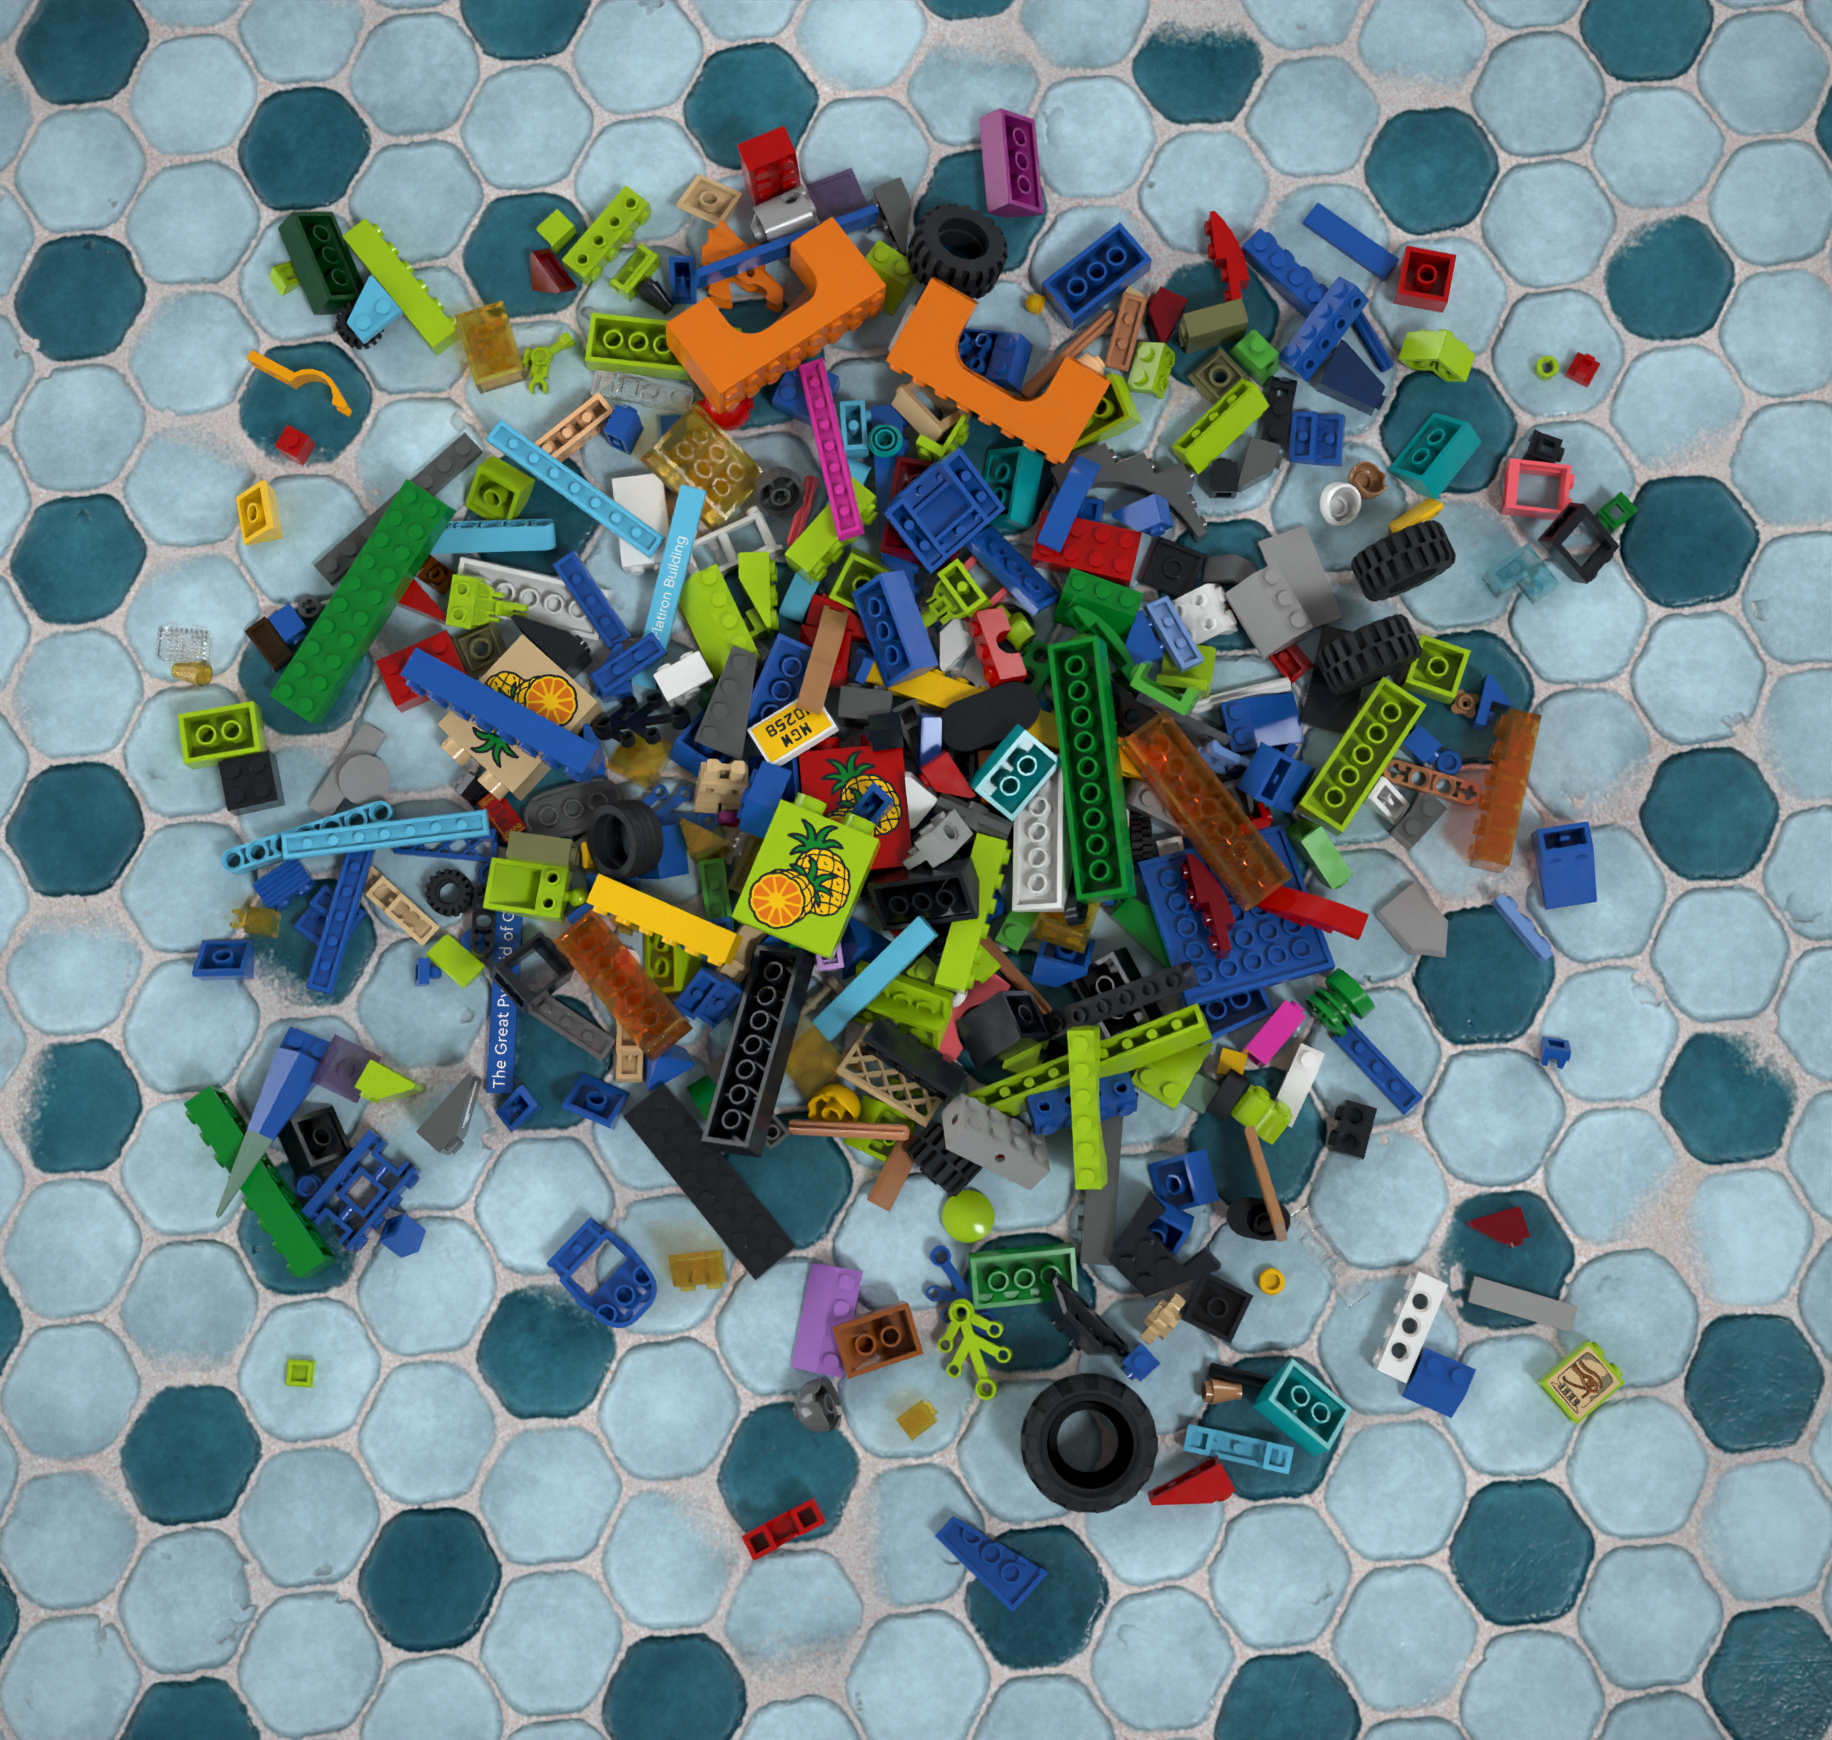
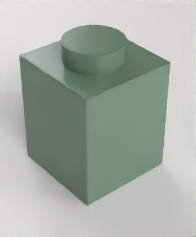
M1204 1072L1202 1075L1196 1074L1181 1098L1180 1103L1200 1115L1204 1114L1219 1089V1086L1215 1085L1217 1080Z

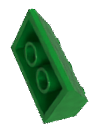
M1071 568L1053 622L1075 629L1064 613L1079 605L1104 620L1116 632L1122 642L1126 644L1144 593Z

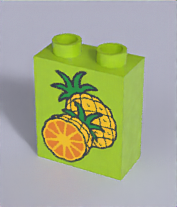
M798 793L793 804L782 799L780 800L732 914V918L744 925L833 961L881 844L879 839L871 836L876 825L873 822L860 816L846 813L842 824L823 816L827 804L811 796Z

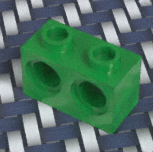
M1036 638L1033 644L1028 643L1021 656L1024 657L1022 661L1027 674L1031 675L1034 679L1028 686L1038 697L1050 679L1051 673L1047 644ZM1037 653H1043L1046 655L1047 661L1037 663L1034 661L1033 656Z

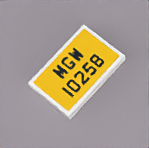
M796 699L748 728L747 731L766 762L780 767L839 731L824 706L821 715L796 708L798 700Z

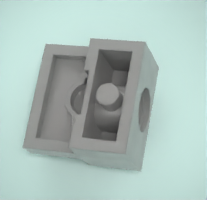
M955 809L947 814L943 811L938 813L930 820L932 823L919 831L921 836L914 842L915 845L908 850L910 855L903 861L908 870L925 860L928 861L932 868L951 858L973 835Z

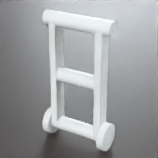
M757 505L746 511L747 517L694 541L693 549L717 538L719 539L729 562L719 567L721 574L739 566L738 557L727 534L754 521L766 546L753 552H769L770 557L773 558L784 551L782 545H776L763 513L760 512ZM692 553L688 565L690 576L699 572Z

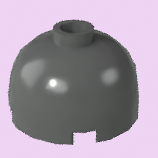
M781 466L770 467L764 470L755 482L754 498L760 512L767 517L773 518L772 515L786 518L796 513L804 503V485L797 473L789 468Z
M824 1377L807 1382L798 1391L795 1405H793L795 1418L806 1429L817 1433L837 1430L842 1420V1414L837 1415L836 1406H841L837 1391L830 1380L824 1381Z

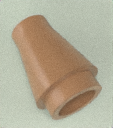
M1209 1378L1208 1381L1202 1382L1203 1402H1209L1210 1405L1231 1400H1241L1242 1386L1238 1383Z

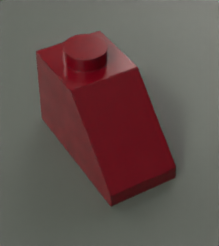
M1161 286L1157 294L1152 292L1146 306L1149 307L1148 319L1156 342L1167 345L1186 308L1187 299Z
M1520 1206L1465 1222L1466 1227L1499 1245L1508 1244L1509 1248L1524 1244L1523 1239L1530 1237Z

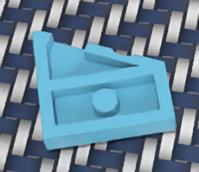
M373 275L368 277L347 324L365 344L400 317L403 312Z

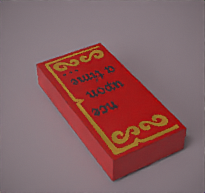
M489 793L477 802L481 810H488L489 821L507 844L510 831L524 833L527 830L526 825L505 797L499 801Z

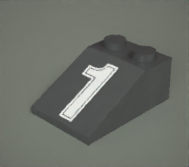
M469 1072L416 1131L438 1153L449 1155L452 1152L455 1154L464 1145L462 1140L467 1135L482 1079L479 1076Z

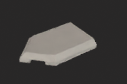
M1415 882L1375 914L1377 919L1409 955L1446 958L1448 920Z

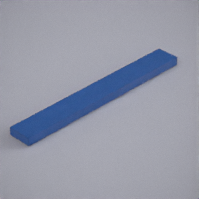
M873 204L834 219L847 235L874 225L879 210ZM818 225L697 268L693 283L699 289L790 256L791 243Z

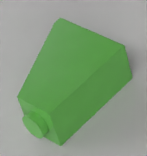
M1302 816L1285 829L1289 842L1324 886L1334 890L1347 883V879L1353 873L1321 825Z

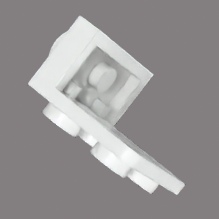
M1207 583L1171 601L1196 645L1217 635H1230L1238 631L1236 626L1237 618L1234 612L1230 610L1227 599L1224 596L1226 591L1220 584Z

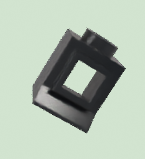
M1534 429L1528 441L1530 443L1522 460L1560 463L1565 448L1561 447L1563 440ZM1541 445L1553 448L1552 453L1541 451Z

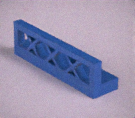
M490 828L491 836L461 839L469 846L462 854H455L449 847L456 840L448 841L447 843L445 841L442 842L444 845L436 852L429 851L424 844L415 845L411 849L395 847L394 854L489 862L492 857L497 858L500 834L496 829ZM469 841H476V842H475L473 845H471ZM482 842H492L491 857L480 856L475 848ZM422 846L425 851H421V850H417V849H419V848ZM448 849L450 853H444L443 851ZM471 851H473V852L475 853V855H467V854H469Z

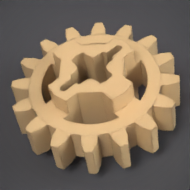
M1177 1293L1168 1302L1162 1298L1143 1320L1142 1323L1146 1327L1139 1337L1148 1345L1157 1336L1163 1340L1182 1318L1183 1315L1179 1311L1186 1301Z

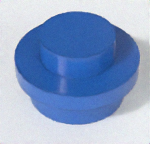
M314 1174L301 1176L296 1183L297 1194L305 1200H310L321 1188L322 1181Z

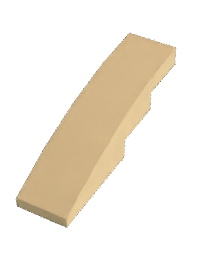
M371 865L363 893L423 946L440 927Z
M618 975L617 1083H642L645 1032L644 975Z

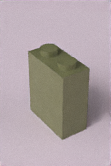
M1242 298L1183 314L1181 323L1178 324L1179 332L1176 335L1180 347L1184 346L1185 353L1189 354L1243 339L1249 321Z
M510 831L506 857L509 860L566 867L571 872H575L576 866L581 864L582 852L578 851L579 847L572 839Z

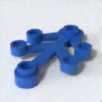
M658 784L654 786L652 792L642 801L651 807L657 800H665L668 797V790L664 785ZM688 786L681 787L678 790V794L655 812L660 824L683 822L684 825H698L705 831H713L719 825L717 822L718 815L714 813H700L699 815L672 813L682 803H688L693 799L694 793ZM660 788L665 790L662 797L656 796V791ZM684 790L690 791V796L686 799L681 797V793ZM707 817L714 819L713 824L710 826L704 823ZM685 838L686 849L688 851L690 845L688 840Z
M945 1246L933 1248L930 1253L931 1262L935 1266L943 1268L958 1292L942 1290L938 1286L932 1285L926 1290L927 1298L930 1301L943 1300L953 1302L956 1299H966L973 1304L970 1277L967 1287L950 1261L951 1253L949 1249ZM939 1251H943L946 1254V1258L942 1262L936 1260V1253ZM932 1288H936L939 1291V1296L935 1299L929 1296V1290ZM949 1307L943 1309L941 1312V1319L945 1323L951 1322V1320H945L943 1316L944 1312L947 1311ZM993 1308L975 1310L976 1314L989 1318L991 1322L998 1320L997 1315L993 1312ZM973 1325L974 1330L978 1334L988 1336L986 1330ZM997 1325L991 1326L993 1333L997 1330Z

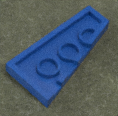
M954 1516L934 1536L1011 1613L1015 1611L1049 1573Z

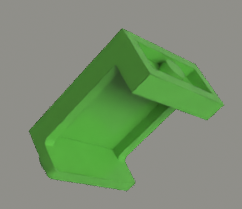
M1145 661L1135 665L1129 676L1132 679L1129 686L1184 716L1193 711L1204 690L1194 685L1188 687L1185 694L1181 696L1148 678L1147 675L1154 664L1153 662Z

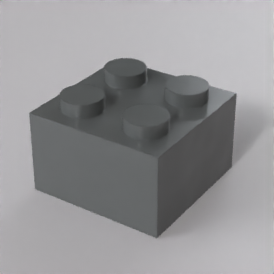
M848 683L847 686H841L838 708L840 727L864 729L865 726H869L868 715L892 712L894 707L893 691H888V688L884 686H873V689L863 688V685Z

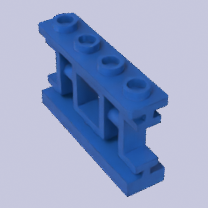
M368 1130L301 1210L304 1215L314 1220L317 1225H322L330 1217L346 1232L337 1242L343 1245L348 1252L359 1251L366 1245L369 1240L367 1238L368 1234L373 1229L376 1231L386 1220L384 1215L390 1208L394 1210L403 1200L401 1197L403 1192L407 1188L409 1190L412 1189L420 1179L418 1175L421 1170L415 1167L409 1160H405L398 1169L381 1154L389 1143L373 1130ZM371 1151V1155L381 1163L373 1174L361 1166L357 1169ZM390 1170L397 1177L401 1178L408 1171L387 1198L384 1199L391 1191L380 1181ZM362 1176L380 1190L365 1209L347 1195ZM335 1194L347 1204L339 1214H336L329 1207H325ZM354 1211L366 1219L374 1212L350 1240L356 1230L346 1221Z

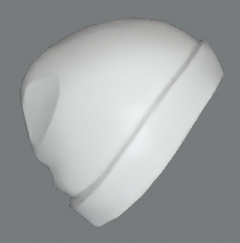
M1334 482L1327 485L1320 497V511L1324 519L1330 525L1344 526L1351 523L1357 517L1361 508V496L1358 490L1353 485L1343 482Z

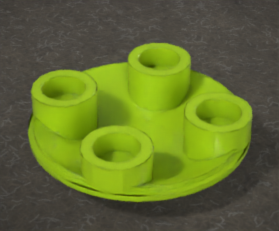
M964 1190L956 1197L951 1196L942 1212L943 1225L948 1234L955 1240L963 1243H974L985 1238L991 1231L995 1219L994 1209L988 1198L973 1190Z

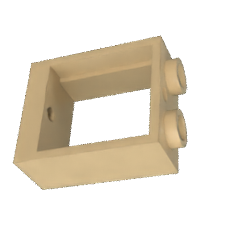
M913 381L908 384L904 382L896 389V397L891 405L919 434L926 436L936 443L949 437L963 413L968 416V420L973 414L972 411L966 413L956 407L957 402L951 398L944 400L933 393L935 389L929 385L921 387ZM922 391L947 417L939 421L915 394Z

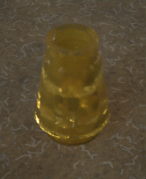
M204 661L174 663L172 667V676L174 678L200 687L208 685L212 680V667Z

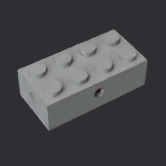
M961 1092L941 1112L947 1150L1029 1190L1050 1171L1044 1135L1035 1136L1033 1128L1021 1123L1018 1119L1011 1118L1001 1113L998 1109L991 1108L979 1102L976 1098L969 1097Z

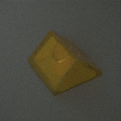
M681 818V829L690 856L695 864H698V861L714 859L731 853L732 847L728 840Z

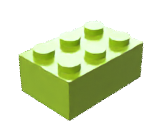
M254 701L177 714L184 764L192 770L219 765V761L267 751L262 710Z

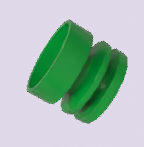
M1337 968L1324 980L1329 992L1317 986L1314 989L1316 996L1310 993L1304 999L1320 1024L1337 1037L1343 1038L1347 1034L1345 1027L1350 1030L1355 1027L1350 1014L1362 1020L1375 1006L1362 987L1349 974Z

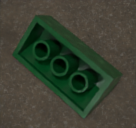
M333 211L291 212L278 227V230L313 314L335 315L340 312L341 307L347 308L346 303L350 302L351 305H354V300H358L364 284L348 246L342 237V232Z

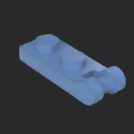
M1217 740L1207 743L1204 748L1198 747L1192 752L1193 758L1198 764L1234 780L1243 777L1251 762L1250 759L1222 747Z

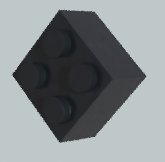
M269 750L218 762L227 811L234 816L285 805L277 758Z
M1210 1273L1199 1278L1180 1320L1231 1344L1254 1295Z

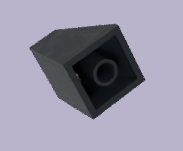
M999 991L956 1021L960 1036L964 1040L970 1053V1059L976 1068L993 1067L1052 1037L1031 991Z

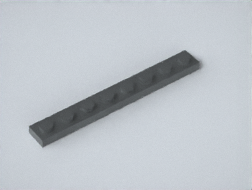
M464 432L410 481L435 496L483 452ZM398 492L314 565L332 586L346 575Z

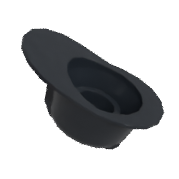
M1241 1197L1229 1205L1226 1213L1227 1223L1230 1229L1237 1235L1261 1241L1276 1240L1264 1199ZM1279 1203L1287 1232L1291 1224L1290 1214L1287 1208Z

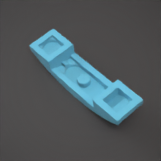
M1188 1424L1183 1451L1212 1457L1218 1455L1220 1459L1289 1474L1294 1447Z

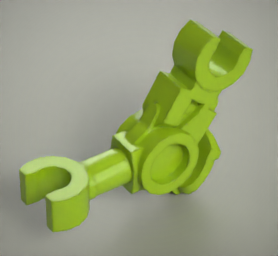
M568 332L562 334L557 339V342L549 347L545 345L533 350L528 347L525 349L523 363L526 368L530 367L529 361L532 363L529 377H533L529 383L531 394H535V387L537 385H543V393L548 394L549 386L545 379H549L550 364L554 359L553 356L562 350L572 348L576 344Z

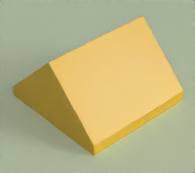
M266 480L259 481L236 497L244 545L283 538L275 490Z

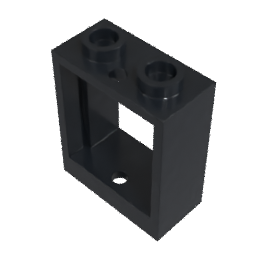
M1572 502L1565 507L1538 538L1540 544L1573 582L1588 584L1596 578L1598 571L1613 558L1615 551L1620 547L1585 504ZM1581 522L1601 544L1582 567L1562 545Z
M539 932L495 964L490 978L525 1014L570 981L575 968L572 961L556 949L552 939L545 937L542 932ZM536 951L559 976L533 994L511 969Z

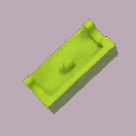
M640 243L637 246L636 252L615 278L610 279L609 287L631 302L638 294L637 292L640 287L660 267L659 255Z

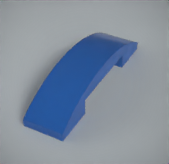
M1078 455L1047 516L1037 539L1038 544L1056 552H1061L1090 488H1092L1102 465Z

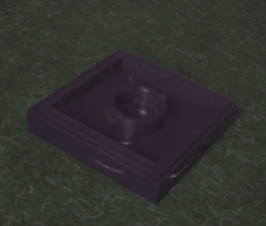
M852 168L806 185L820 223L831 217L837 218L868 206Z
M335 1034L310 1081L357 1103L361 1097L359 1095L361 1090L355 1088L357 1081L369 1060L379 1062L381 1056Z

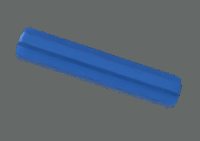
M1361 311L1352 324L1380 371L1386 372L1393 367V361L1365 314Z

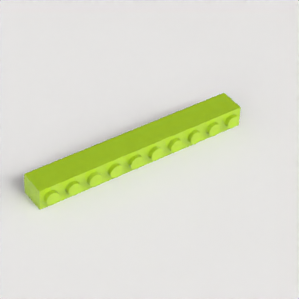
M1198 1003L1100 1041L1099 1078L1134 1070L1213 1039ZM1068 1054L965 1095L974 1097L979 1102L991 1108H996L1009 1117L1019 1115L1027 1111V1096L1070 1086Z

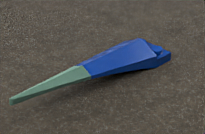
M289 1027L280 1047H277L218 1206L217 1218L222 1216L272 1142L327 1072L338 1050L336 1044Z

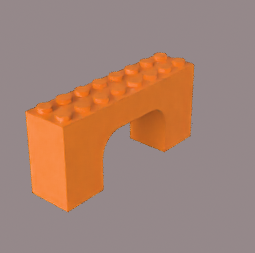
M833 217L791 243L790 267L813 297L770 327L753 334L739 332L727 322L708 296L666 323V345L719 414L734 410L739 405V402L746 397H754L761 387L766 384L771 385L781 377V374L788 370H795L801 364V361L808 357H815L824 346L829 343L831 345L835 344L842 338L844 333L849 330L855 331L862 325L864 320L869 317L874 318L882 312L886 284Z
M931 278L886 359L887 362L891 363L889 368L901 375L905 372L912 375L911 381L921 387L929 385L935 389L933 393L944 400L948 398L957 402L955 406L966 413H969L971 410L979 414L978 420L989 426L993 423L1001 427L1000 432L1011 439L1017 436L1024 440L1023 446L1034 452L1037 449L1046 453L1044 458L1057 465L1060 461L1064 464L1109 387L1111 379L1067 354L1044 393L1034 398H1021L968 368L960 358L958 350L959 339L979 302L938 278Z

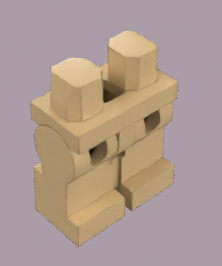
M708 759L706 762H701L694 790V812L717 814L718 803H721V812L738 813L742 804L740 801L745 788H748V765H745L744 761L736 760L731 764H723L718 759Z

